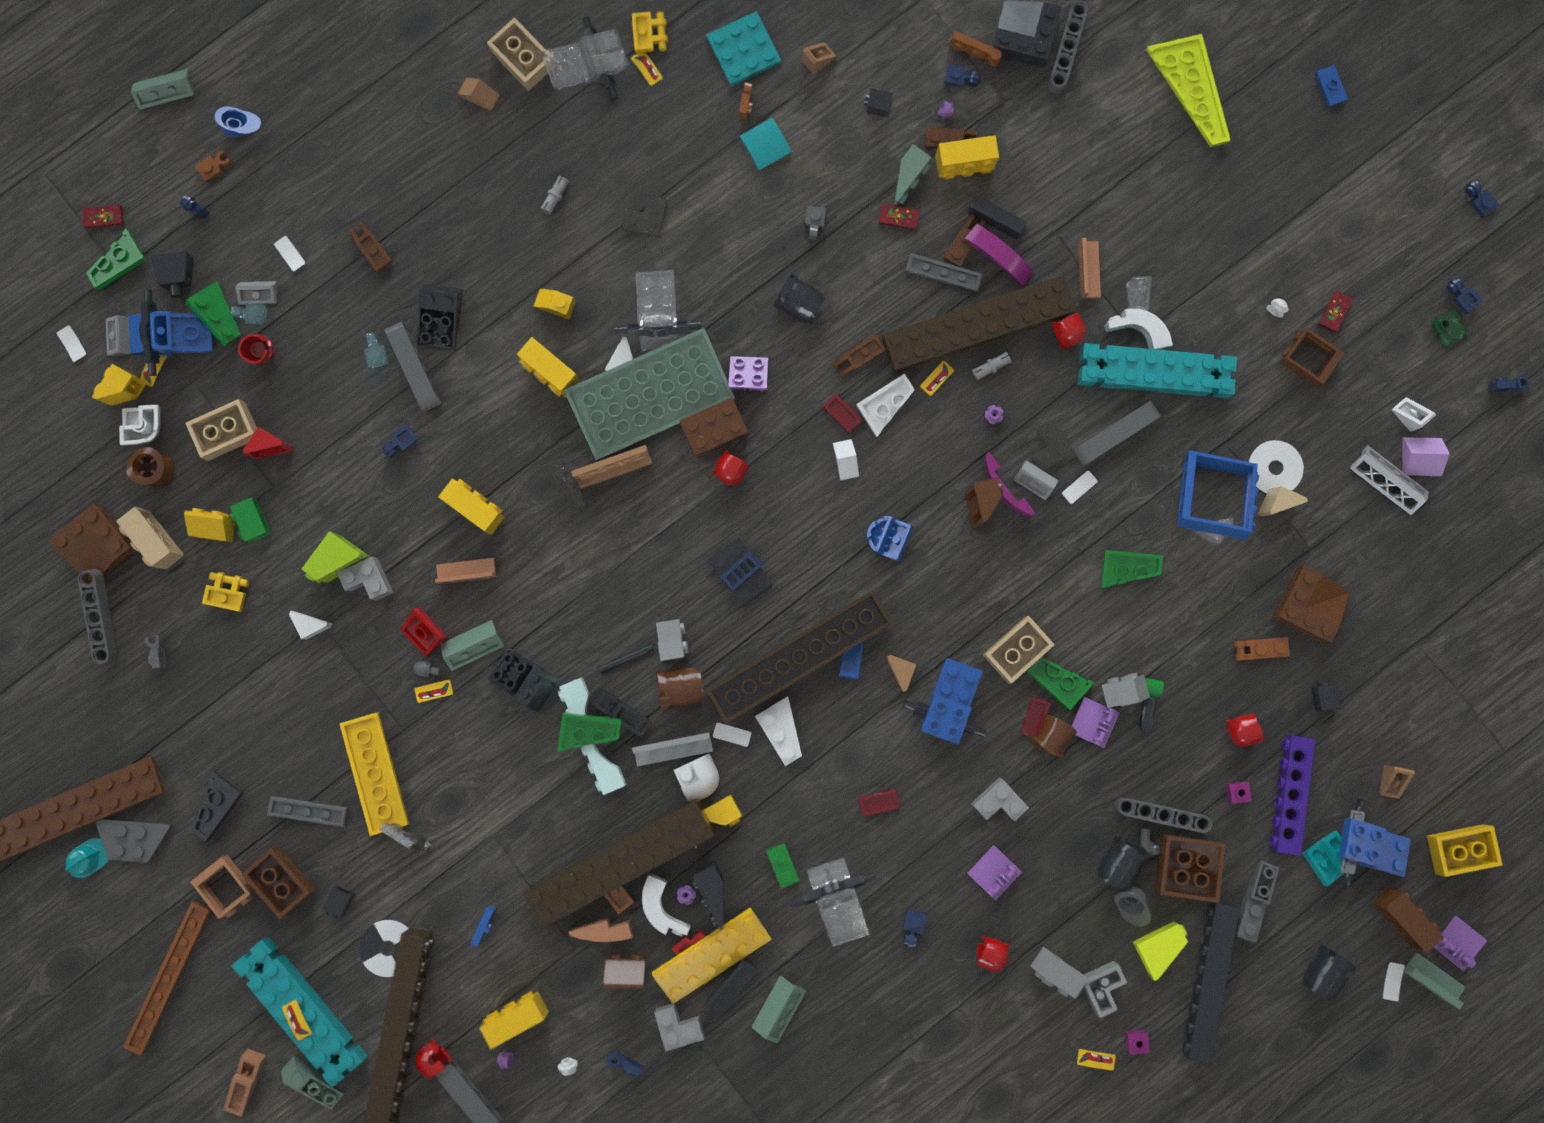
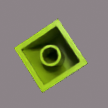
M329 531L302 567V570L306 572L305 576L313 582L329 583L338 577V572L368 559L370 556L341 535Z

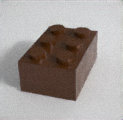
M729 398L680 420L696 459L748 436V431L733 398Z
M279 846L270 848L241 874L279 919L287 916L316 890Z
M1391 888L1385 889L1371 904L1412 948L1428 953L1444 938L1439 932L1441 930L1440 927L1426 918L1427 913L1412 903L1413 898L1407 892Z

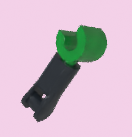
M1145 678L1150 697L1143 700L1139 729L1144 732H1150L1153 728L1157 700L1154 698L1161 696L1164 682Z

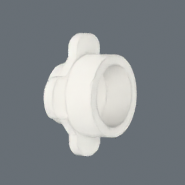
M1274 299L1271 305L1266 307L1272 315L1277 317H1283L1284 313L1289 310L1287 303L1282 299Z

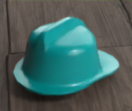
M92 838L74 848L67 856L66 871H69L76 878H85L108 863L109 860L102 840Z

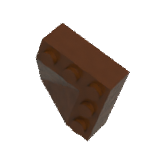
M95 503L48 540L57 552L79 573L85 570L98 569L102 572L104 578L136 552L130 544L132 542L130 538L121 533L119 530L120 525L103 505ZM89 574V581L92 582L93 578Z
M1306 565L1298 566L1272 618L1323 644L1332 643L1340 627L1350 592Z
M1162 833L1155 892L1160 895L1219 903L1226 844Z

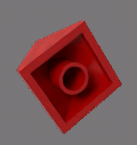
M257 427L243 449L245 455L254 459L293 451L292 446Z
M415 608L400 629L425 657L431 654L448 638L446 633L420 608Z

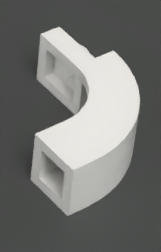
M1125 309L1121 313V317H1111L1104 325L1106 332L1124 328H1133L1140 331L1145 336L1149 349L1167 350L1173 345L1165 324L1154 314L1142 309Z
M650 873L642 893V904L646 917L658 931L665 935L668 928H671V932L679 936L687 935L691 925L670 916L662 906V893L667 880Z

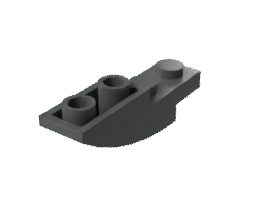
M1264 861L1259 862L1240 907L1236 937L1251 943L1257 942L1266 905H1270L1279 867Z

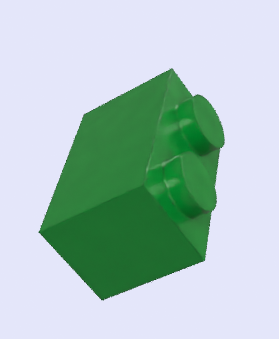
M251 497L230 506L232 511L230 513L231 518L239 527L238 535L242 541L253 543L272 534L257 499Z
M785 842L766 850L781 888L799 881Z

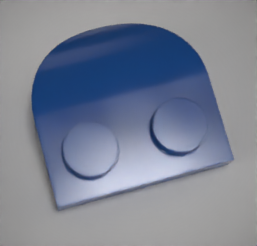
M883 516V518L873 521L869 526L867 539L875 552L899 562L914 527L891 516Z

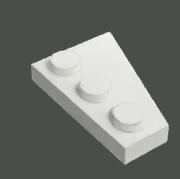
M905 374L856 404L876 437L915 390Z
M787 696L755 716L785 766L802 756Z

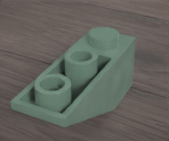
M914 144L901 160L894 206L905 202L908 197L907 192L910 188L914 189L920 181L918 179L922 173L925 175L931 167L929 164L931 157Z
M293 1056L281 1070L284 1084L330 1110L344 1095L336 1086L331 1088L322 1077V1074L314 1067L296 1056Z

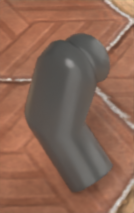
M1141 828V848L1148 855H1158L1160 847L1150 840L1151 829Z

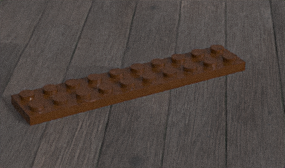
M154 757L145 758L1 819L0 863L164 794L165 790Z

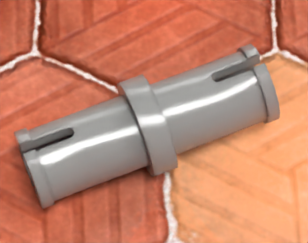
M558 176L552 189H549L547 192L548 196L540 207L545 213L548 211V214L551 215L557 202L561 201V195L567 184H569L566 178Z
M1004 352V354L992 360L988 359L987 363L972 369V372L976 376L975 378L979 380L990 373H996L999 368L1010 364L1011 359L1008 353Z

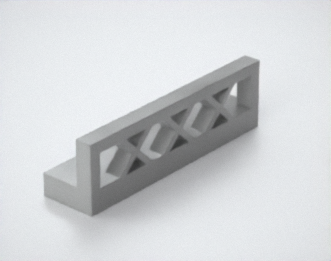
M1370 446L1364 448L1361 456L1350 466L1351 470L1410 515L1428 500L1429 492ZM1364 460L1370 465V471H1362L1357 466ZM1382 474L1386 482L1375 481L1374 475ZM1389 486H1398L1401 489V494H1392L1389 491ZM1404 498H1413L1417 503L1411 508L1405 504Z
M710 732L637 746L633 747L632 750L633 754L635 753L637 766L713 752Z

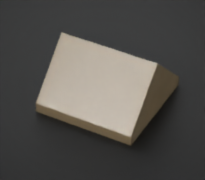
M1283 486L1268 490L1258 515L1259 517L1272 515L1308 502L1306 497Z

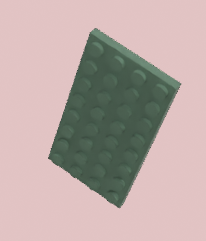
M705 328L564 390L595 460L680 423V420L729 398H735L731 388H728L729 383Z

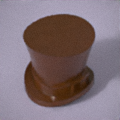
M150 447L140 448L134 452L128 460L126 467L127 475L133 482L153 488L163 487L169 483L175 470L174 463L169 456L159 453Z
M1046 714L1040 733H1038L1037 737L1033 735L1031 742L1035 748L1043 753L1064 757V747L1077 731L1066 722Z

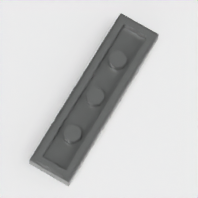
M910 253L905 269L906 273L974 293L978 292L983 275L982 273Z
M270 796L267 816L345 827L348 807Z

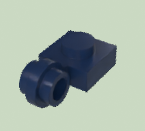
M949 63L944 84L962 88L963 82L966 81L969 86L977 87L981 83L982 78L980 73L975 71L965 75L967 67Z
M1469 182L1466 185L1465 192L1468 196L1475 198L1470 204L1483 218L1496 208L1499 203L1488 190L1481 194L1482 186L1479 182Z
M185 195L180 201L182 209L189 211L196 217L201 215L206 218L210 213L198 204L192 196Z
M1451 279L1448 282L1447 289L1452 294H1459L1453 300L1465 314L1472 311L1483 301L1471 286L1464 290L1462 288L1464 284L1460 279Z
M1518 376L1509 381L1508 378H1497L1495 382L1488 384V392L1523 391L1528 388L1529 380L1525 376Z
M405 424L391 435L396 442H388L382 447L383 454L391 458L397 454L398 446L405 451L419 441V439L409 426Z
M907 909L903 929L910 931L904 937L903 945L907 946V948L916 947L918 936H914V933H923L926 913Z
M611 1051L607 1056L609 1066L615 1068L621 1065L624 1072L631 1077H639L643 1071L644 1065L628 1056L625 1058L619 1051ZM612 1057H617L618 1061L614 1062Z

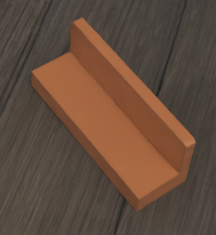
M1082 238L1078 243L1080 299H1099L1101 297L1098 241L1086 242V238Z
M495 558L436 565L438 579H435V583L446 584L497 577Z

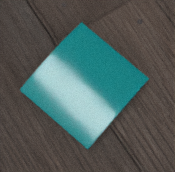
M773 118L739 136L758 170L792 152Z
M1338 831L1328 834L1302 853L1324 886H1329L1338 877L1344 875L1341 872L1342 859L1338 857L1342 838Z

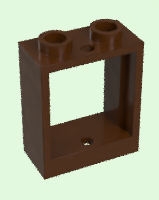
M1306 327L1294 334L1291 339L1293 340L1291 346H1287L1281 353L1283 357L1280 363L1315 387H1319L1325 383L1345 353ZM1303 339L1329 356L1317 375H1314L1290 358Z

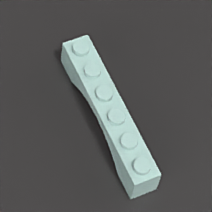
M579 678L560 686L561 691L558 693L561 701L567 704L568 709H566V712L587 715L590 693L584 679ZM595 744L581 747L583 755H587L590 763L587 764L591 774L595 773L597 778L595 785L599 792L602 791L604 795L627 785L620 767L605 758L596 748Z

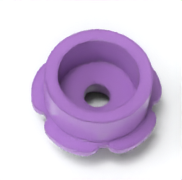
M943 102L938 111V115L942 119L949 118L954 111L953 103Z
M992 405L985 411V418L991 424L999 423L1003 420V410Z
M685 885L683 888L680 887L677 891V899L681 904L690 905L693 903V899L696 898L695 890L689 885Z
M505 1049L499 1053L497 1064H499L501 1069L512 1066L513 1052Z

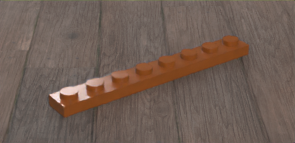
M196 901L191 902L123 1048L140 1056L144 1054L207 921L211 908Z

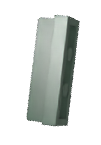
M185 69L134 83L131 94L140 110L194 95V90L188 79L189 71Z
M490 620L441 643L440 647L443 659L451 671L504 647V644L496 632L494 622Z
M1415 953L1403 972L1449 1005L1460 1010L1464 1003L1458 998L1464 991L1465 986L1420 954Z
M779 976L752 1028L766 1040L778 1043L806 990Z

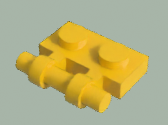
M651 12L632 13L635 53L654 51L653 44H659L660 51L667 50L668 36L665 34L667 23L663 12L656 14L657 19H651ZM652 28H658V35L652 34Z
M211 572L209 579L214 580L215 583L214 586L206 585L202 604L242 612L246 593L239 592L241 586L248 587L249 580L237 575L235 577L228 576L223 572ZM223 583L232 584L231 590L222 588Z

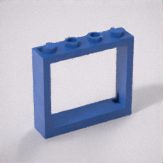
M1189 450L1183 464L1177 526L1246 540L1250 534H1253V528L1255 527L1253 517L1256 514L1257 506L1254 505V502L1258 495L1256 483L1260 476L1257 472L1258 464ZM1195 467L1246 476L1241 526L1190 516Z

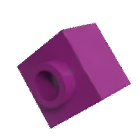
M1249 782L1225 783L1228 803L1235 804L1252 801ZM1240 789H1242V796L1238 795Z
M1145 1030L1125 1031L1126 1051L1130 1055L1150 1053L1148 1033ZM1141 1041L1142 1045L1136 1046V1042Z

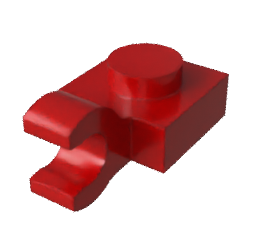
M700 929L691 939L686 935L672 947V950L676 955H679L705 938L706 934Z

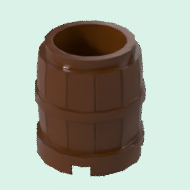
M687 667L665 672L664 670L656 671L662 709L670 708V706H685L704 699L699 669Z

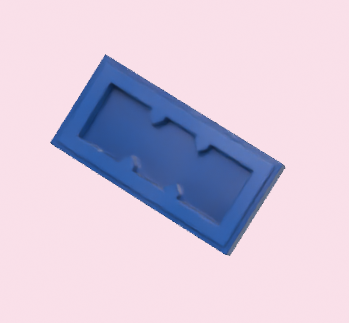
M1335 65L1315 73L1328 108L1348 100Z
M864 641L842 654L840 677L859 680Z
M490 905L485 909L471 945L478 947L485 933L489 934L493 926L491 919L496 907Z

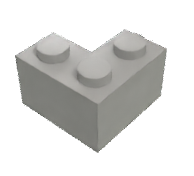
M372 556L337 573L345 591L351 592L364 586L370 600L377 601L393 593L383 568L376 557Z
M679 619L656 623L660 660L669 661L686 658L685 654L689 653L688 644L686 641H683L682 636L686 634L684 623H680Z
M1137 673L1120 677V680L1118 677L1107 679L1108 683L1102 685L1108 708L1138 703L1150 697L1144 675L1138 676Z
M998 778L971 803L986 820L1001 808L1011 820L1016 821L1029 808L1001 778Z
M1045 947L1041 949L1031 964V967L1036 971L1035 975L1050 987L1053 984L1057 986V991L1065 997L1070 995L1076 998L1088 980L1081 972Z
M1112 961L1084 974L1088 980L1083 988L1095 1014L1101 1018L1118 1010L1109 991L1127 983L1119 965Z
M675 1003L656 1008L655 1016L665 1051L704 1040L705 1034L699 1016L680 1021Z

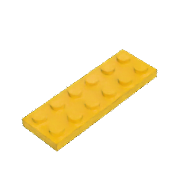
M379 712L339 723L370 836L409 825Z
M750 907L724 924L723 929L720 930L718 928L654 970L652 976L674 1004L772 939Z

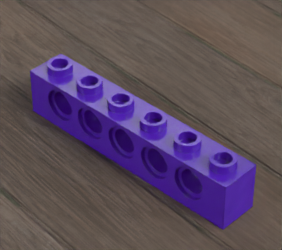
M1286 735L1282 742L1284 754L1280 760L1281 777L1277 781L1279 794L1275 799L1276 816L1272 820L1274 833L1270 838L1272 851L1301 856L1315 739ZM1295 751H1298L1299 753V759L1297 761L1293 759V754ZM1293 770L1297 772L1295 780L1291 779V772ZM1290 790H1293L1295 795L1294 798L1290 800L1288 797V793ZM1291 809L1292 816L1287 819L1286 811ZM1288 828L1290 835L1284 838L1283 832Z

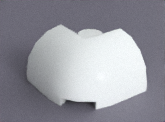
M143 405L138 406V408L122 409L123 426H120V445H138L153 441L159 435L161 427L160 406Z
M710 753L674 770L689 803L697 798L700 801L710 796L718 787L719 774Z

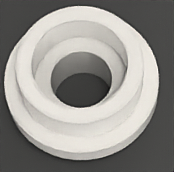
M565 1058L558 1065V1070L564 1076L571 1075L577 1071L578 1063L572 1058Z

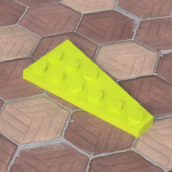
M1202 34L1148 46L1146 51L1209 146L1213 147L1229 143L1230 137Z

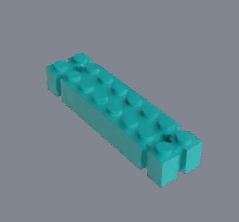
M1084 343L1080 347L1079 363H1084V365L1078 370L1077 385L1093 386L1095 383L1100 382V387L1194 396H1207L1213 392V397L1227 399L1235 394L1236 379H1231V375L1236 372L1237 357L1222 355L1215 360L1212 354L1107 345L1104 349H1099L1100 344ZM1097 363H1100L1101 366H1103V368L1100 369V366L1097 365Z
M268 936L251 948L249 953L237 960L232 965V968L241 978L246 976L250 980L246 985L316 1069L320 1066L326 1072L322 1077L332 1088L365 1060L368 1055L359 1044L355 1047L350 1042L353 1039L351 1034L284 954L279 956L275 952L279 947ZM294 1000L297 1001L302 1015L312 1032L311 1035L299 1041L294 1035L282 1009L283 1006Z

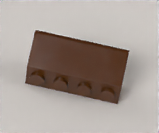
M997 478L974 483L964 493L973 530L988 521L1002 498L1001 494L1004 493L1001 482H998Z

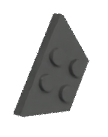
M101 819L95 822L108 860L145 863L152 860L156 849L161 846L163 838L172 829L173 825Z

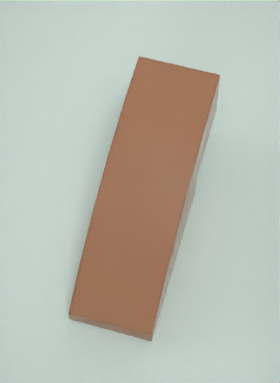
M609 918L572 928L569 931V935L589 941L612 942L632 938L633 931L630 920L610 925Z
M247 1049L241 1056L237 1073L231 1082L224 1111L240 1117L244 1115L266 1055Z

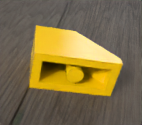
M540 289L534 307L569 320L576 302L572 296L564 293Z
M732 795L704 809L710 822L724 826L727 824L730 826L740 822L739 818L742 816Z

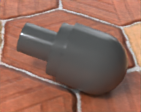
M418 661L414 664L413 671L418 676L431 677L432 675L439 676L441 668L434 667L430 662Z

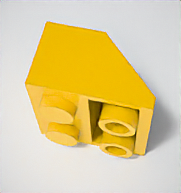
M112 364L105 371L101 383L95 387L92 397L110 406L137 399L147 382Z
M197 508L184 512L188 536L233 542L236 523L230 518V514L219 511L209 512Z

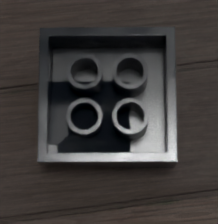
M1004 1L992 47L1001 51L1002 58L1044 68L1049 57L1062 7L1046 2Z

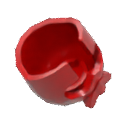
M1079 313L1072 314L1060 322L1051 323L1061 349L1071 348L1085 338L1086 326Z
M249 334L241 339L238 345V353L246 362L260 365L267 362L271 355H274V346L271 340L263 335Z
M726 450L717 461L715 470L711 474L727 485H736L745 477L749 470V465L738 457L730 455L729 451Z
M1255 713L1239 716L1233 720H1226L1228 726L1226 732H1229L1234 744L1240 747H1248L1263 741V732L1257 722Z
M981 936L985 944L978 943L977 966L990 971L1003 969L1008 961L1009 953L1007 948L1010 947V944Z
M431 1039L430 1043L423 1046L417 1053L415 1066L423 1076L430 1080L445 1069V1061L449 1060L451 1062L453 1059L442 1046L436 1044Z

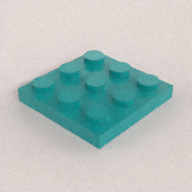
M757 11L706 35L730 86L781 63V59Z

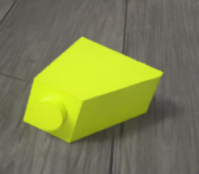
M1173 921L1133 941L1150 978L1154 981L1160 978L1188 942L1185 937L1187 932L1182 924L1179 925Z

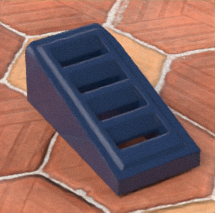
M749 551L728 569L721 578L734 591L762 567L763 563L752 551ZM747 558H749L753 562V564L755 565L754 568L746 560ZM743 563L750 572L747 573L740 564ZM736 568L744 576L743 578L735 572ZM730 573H731V574L734 576V578L738 581L736 584H735L734 581L728 576Z

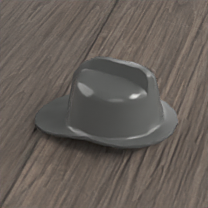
M1132 884L1125 891L1115 895L1114 901L1124 920L1134 926H1146L1150 923L1151 913L1147 906L1146 895L1141 889L1134 887Z

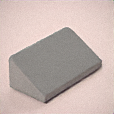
M276 281L239 282L235 286L239 305L277 303Z
M117 315L106 318L107 356L131 354L129 317Z
M1025 461L1013 479L1044 500L1048 498L1058 482L1057 479L1028 461Z

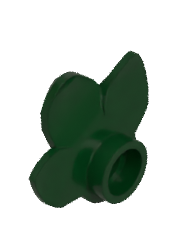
M1450 311L1446 315L1436 317L1432 322L1433 331L1439 334V341L1447 348H1451L1453 340L1464 339L1467 335L1466 328L1460 323L1463 318L1460 312Z

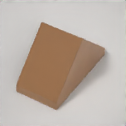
M825 42L806 47L802 53V61L813 75L836 57Z
M466 78L458 96L492 112L500 94L480 79Z
M892 655L887 656L886 659L901 691H906L916 664Z
M1384 765L1380 795L1399 799L1415 774L1414 771Z

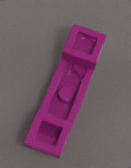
M976 224L965 237V240L975 249L983 251L1008 272V276L1021 287L1024 286L1034 273L1030 266L1013 249L982 226Z
M988 452L984 456L985 470L988 479L997 478L998 482L1002 483L1004 493L1001 494V499L1012 509L1024 516L1031 517L1034 515L1035 512L1027 501L1023 498L1017 502L995 473L1000 468V465Z

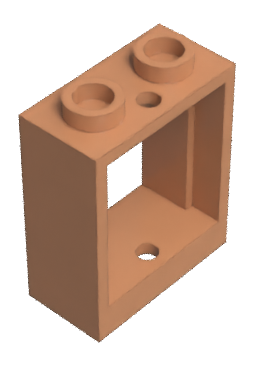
M229 855L219 858L191 881V884L218 919L232 916L237 912L236 907L240 904L243 906L253 899L251 895L256 892L241 875L242 872ZM225 867L245 892L227 908L224 907L206 883Z

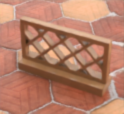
M644 445L571 472L578 482L580 489L651 465L652 461L648 449Z

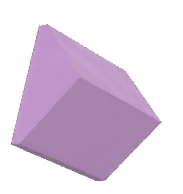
M1402 438L1403 473L1407 476L1443 475L1450 453L1442 438Z

